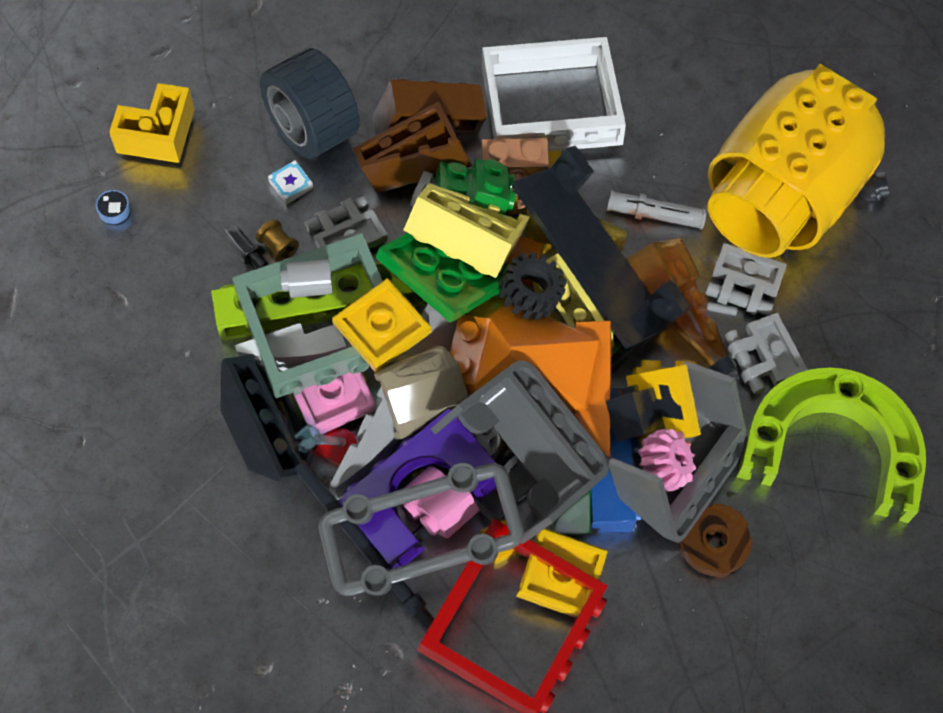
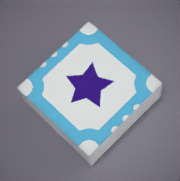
M296 161L289 163L268 176L269 183L286 205L313 190V183Z

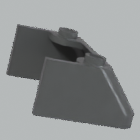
M521 360L513 363L458 404L431 428L432 432L437 434L456 418L470 432L475 434H483L494 427L534 477L537 484L529 490L527 501L530 509L539 520L524 532L521 544L556 521L609 472V461L604 452L539 371L527 361Z
M685 361L683 365L687 364L701 432L699 436L685 438V441L691 442L690 450L691 453L695 454L693 463L696 466V470L692 472V481L686 483L683 487H679L677 490L667 491L665 490L663 479L659 476L611 458L608 462L619 499L664 538L676 543L685 539L743 457L748 439L736 379Z

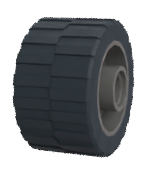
M314 48L304 49L264 71L261 75V97L266 111L279 134L297 154L304 158L313 159L357 133L360 116L352 90L337 66L321 51Z

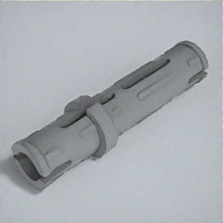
M614 190L610 191L607 211L611 210L635 215V219L639 220L645 217L703 230L707 209L646 198L647 194L642 193L636 196Z

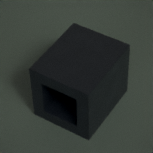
M638 384L617 390L619 397L605 401L617 442L666 429L654 387L645 390H639Z

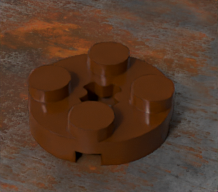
M724 504L707 506L688 535L680 542L679 552L695 570L710 576L726 577L731 572L738 570L751 552L753 542L752 536L750 538V531L747 528L748 523L742 514L730 506ZM716 532L722 535L721 541L725 545L723 547H712L709 545L710 541L706 538V535L713 536Z

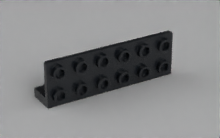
M575 145L566 148L551 168L517 179L511 186L606 321H611V329L625 348H629L669 329L691 308V305L673 280L663 283L651 295L579 194L578 190L594 173V170Z

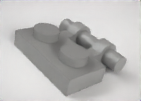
M364 195L353 200L351 197L341 201L340 206L327 212L323 209L314 213L315 217L304 222L309 234L319 229L323 231L314 235V242L318 248L362 233L369 249L388 241V234L374 210L371 209L362 214L359 212L368 207V202ZM345 217L349 219L336 226L333 225L334 222L339 221Z
M724 243L712 276L725 281L723 286L710 282L705 295L717 298V302L727 305L729 302L746 308V312L756 315V312L770 316L773 303L761 300L763 294L776 297L787 264L771 258L755 256L741 248ZM734 284L753 290L752 295L749 296L732 290Z
M778 313L748 323L745 330L749 337L741 339L737 330L729 331L724 335L729 344L727 350L733 359L736 358L742 370L740 376L746 385L749 384L754 395L766 390L761 379L762 377L769 375L772 383L776 386L786 378L808 370ZM754 349L762 363L754 365L748 353Z

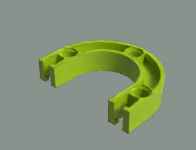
M816 368L799 372L786 378L764 397L748 427V439L743 457L739 463L737 478L751 479V470L754 462L750 460L752 454L767 458L768 462L763 470L764 476L762 477L761 484L771 486L778 475L787 429L804 416L824 412L835 413L848 417L860 424L871 435L878 447L882 468L874 514L884 517L889 516L890 508L894 502V499H890L892 491L902 493L905 497L899 521L909 523L918 513L926 468L924 438L910 409L891 389L876 379L856 371L842 368ZM840 388L848 390L852 397L843 395L840 392ZM758 432L769 434L772 441L763 440L758 435ZM896 468L904 469L908 473L909 478L901 476Z

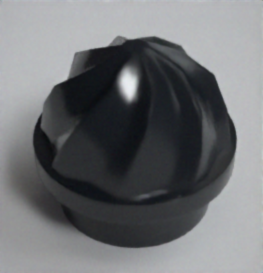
M874 171L860 190V196L866 201L881 202V198L890 196L884 171L878 173Z

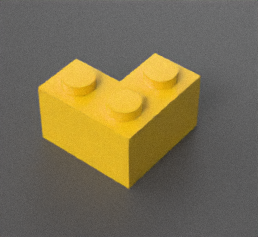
M157 83L150 110L117 105L109 131L116 153L179 163L195 110L190 89Z

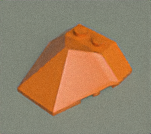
M492 297L458 318L450 354L459 364L468 396L472 395L513 363L522 360L531 363L539 371L571 412L587 409L601 345L599 340L548 316L544 318L542 315L540 319L534 320L533 314L530 315L529 319L522 318L524 313L522 311L515 315L512 313L514 306L510 305L507 308L503 304L506 298Z

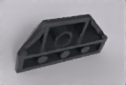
M254 355L224 358L221 361L220 411L247 469L277 482L298 478V474L293 469L304 460L311 467L317 443L293 394L291 393L276 399L264 366L259 364L260 360Z

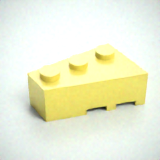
M428 183L417 197L404 231L422 243H429L437 247L447 256L468 263L478 272L496 278L513 252L529 217L519 214L518 218L515 219L500 214V207L489 204L488 208L485 209L468 203V196Z

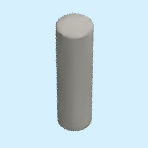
M707 302L706 310L736 316L737 307Z

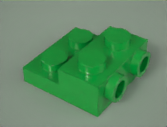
M476 158L472 169H468L464 165L455 162L449 164L440 161L436 172V186L468 196V203L485 209L488 208L489 204L500 207L499 213L505 215L506 210L512 211L516 199V192L512 191L511 186L515 176L508 173L507 166L502 165L496 160Z

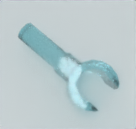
M313 425L305 426L294 436L303 440L297 445V449L303 453L309 452L317 444L345 446L346 443L345 438L320 434L319 430Z

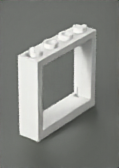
M607 37L482 48V71L493 139L547 138L548 152L566 150V148L575 145L578 149L623 145L626 123ZM597 66L607 116L510 125L502 124L495 75Z

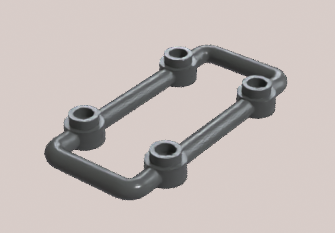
M458 463L450 469L448 476L371 499L361 494H354L345 500L343 507L325 513L319 522V532L332 584L335 590L344 596H353L363 592L382 596L391 589L394 583L472 560L481 565H488L497 558L499 552L518 546L524 536L523 525L508 473L504 467L496 463H488L475 468L467 463ZM494 478L509 530L508 535L493 539L487 534H478L471 538L467 547L389 570L379 565H373L364 570L361 578L351 581L346 580L333 528L334 524L348 520L351 523L363 525L372 519L374 512L452 489L458 493L467 494L475 490L479 481Z

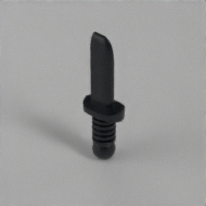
M232 225L225 228L226 233L243 253L241 260L244 264L252 263L256 269L269 265L263 257L265 250L261 245L254 246L237 226Z

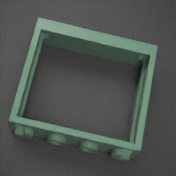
M363 233L232 277L237 298L276 399L291 393L296 396L307 387L316 384L319 386L332 383L338 376L347 373H361L369 368V364L352 346L279 372L252 300L282 290L280 271L287 270V263L329 259L331 273L361 263L373 289L383 281Z

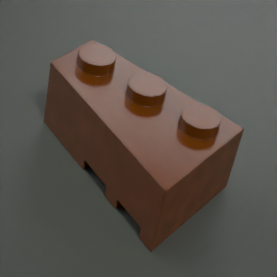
M406 79L390 80L372 116L375 134L378 135L439 102L458 137L477 135L488 117L481 85L467 84L465 82L443 83L437 81H408Z

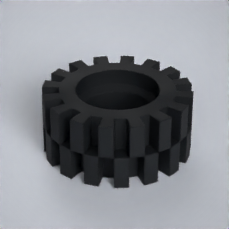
M531 252L528 258L526 253L520 254L518 258L515 256L507 266L499 282L498 288H501L499 292L500 298L507 297L503 304L507 308L513 305L512 313L515 315L519 311L524 312L522 318L529 319L531 314H533L534 320L540 319L542 315L544 318L549 316L566 291L564 288L566 286V279H561L564 273L562 269L555 270L557 266L555 261L548 264L546 262L547 256L542 254L541 258L537 259V253ZM521 279H529L536 282L544 293H535L527 289Z

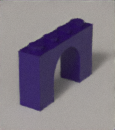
M448 408L416 436L406 438L399 445L398 451L392 456L378 461L372 467L371 473L363 480L349 485L338 501L343 506L345 500L354 494H361L371 499L397 491L410 474L424 467L437 466L450 470L458 463H467L475 468L496 462L457 418L437 434L432 432L431 428L450 412ZM494 478L479 481L475 490L471 492L480 503L497 489ZM397 506L374 512L369 522L358 525L392 568L408 564L425 550L400 519Z

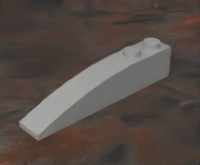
M428 304L421 316L432 327V333L396 358L394 363L427 351L435 346L445 347L450 353L457 321L455 320L450 323ZM380 387L377 393L378 399L375 404V414H366L357 436V439L361 440L359 445L354 443L350 445L329 485L330 492L337 500L343 496L345 489L349 485L363 480L371 473L372 467L378 461L388 458L406 439H395L393 432L396 430L382 387Z

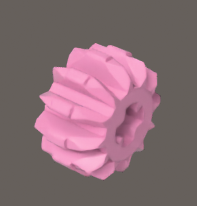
M662 429L642 439L643 448L638 450L642 458V462L639 465L643 467L644 471L661 477L665 490H677L679 487H683L686 483L692 481V472L696 470V466L693 463L695 454L691 453V442L685 441L683 432H675L674 429Z

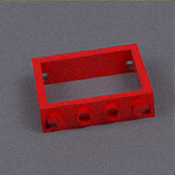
M493 519L485 534L494 539L508 535L509 530L506 525ZM529 539L523 544L520 542L518 546L512 549L526 558L530 555L535 556L537 561L548 567L552 566L554 571L570 580L574 579L576 584L586 590H592L533 697L528 696L439 642L483 566L473 560L466 564L419 644L417 651L520 713H539V711L546 713L555 698V694L550 692L557 679L563 682L573 665V662L568 659L574 647L580 650L590 634V630L585 628L591 616L598 618L608 600L603 597L607 585Z

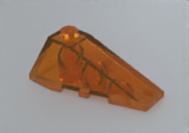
M682 238L653 242L626 258L651 295L663 283L673 280L691 305V308L671 328L709 366L727 356L717 324L712 318L707 316L705 311L709 301L707 295H705L706 293L698 291L695 279L700 275Z

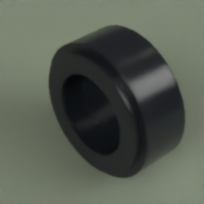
M727 355L708 369L729 375L736 369L737 364L730 355Z

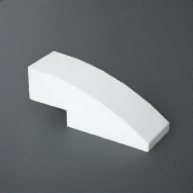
M298 323L265 335L278 371H284L347 348L341 332L334 324L304 334L301 324ZM253 339L235 345L237 356L254 355L260 360L259 364L263 366Z

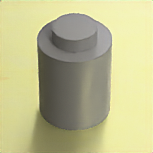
M329 259L287 263V270L280 271L282 291H289L290 298L333 294Z

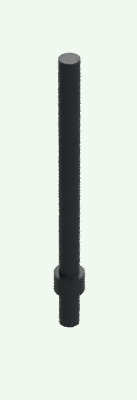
M305 460L293 469L328 512L343 507ZM348 520L338 523L372 566L379 565L387 570L392 569L357 524L351 523ZM404 581L392 584L391 589L404 604L401 606L410 618L414 616L427 632L435 618L426 609L425 605L427 603L419 593L415 595Z

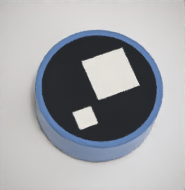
M106 191L96 201L98 215L106 223H120L130 214L131 206L129 200L121 191Z

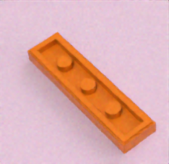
M611 321L576 322V330L599 340L601 345L587 409L576 411L575 417L604 452L607 459H611V419L605 402L611 399Z

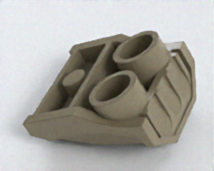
M435 346L422 353L401 359L374 374L376 381H380L396 430L393 432L395 439L412 436L428 426L448 408L450 411L453 410L458 404L469 397L459 364L448 350L441 346Z

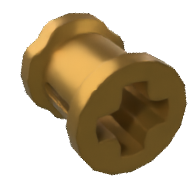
M271 219L261 226L255 236L259 243L265 244L271 250L273 259L276 262L291 258L299 247V242L295 238H290L285 233L279 220Z

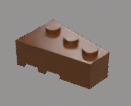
M439 102L353 148L361 169L377 193L419 182L424 171L433 174V177H436L440 161L449 164L452 162L460 163L466 168L472 167L451 122Z

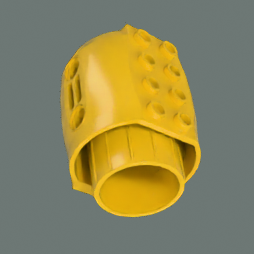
M819 64L815 70H805L787 75L777 81L748 111L727 138L717 156L710 163L708 180L713 193L708 201V212L717 229L737 247L752 255L764 258L781 255L786 249L805 250L818 243L824 233L836 223L883 158L885 127L883 119L875 106L877 98L822 64Z

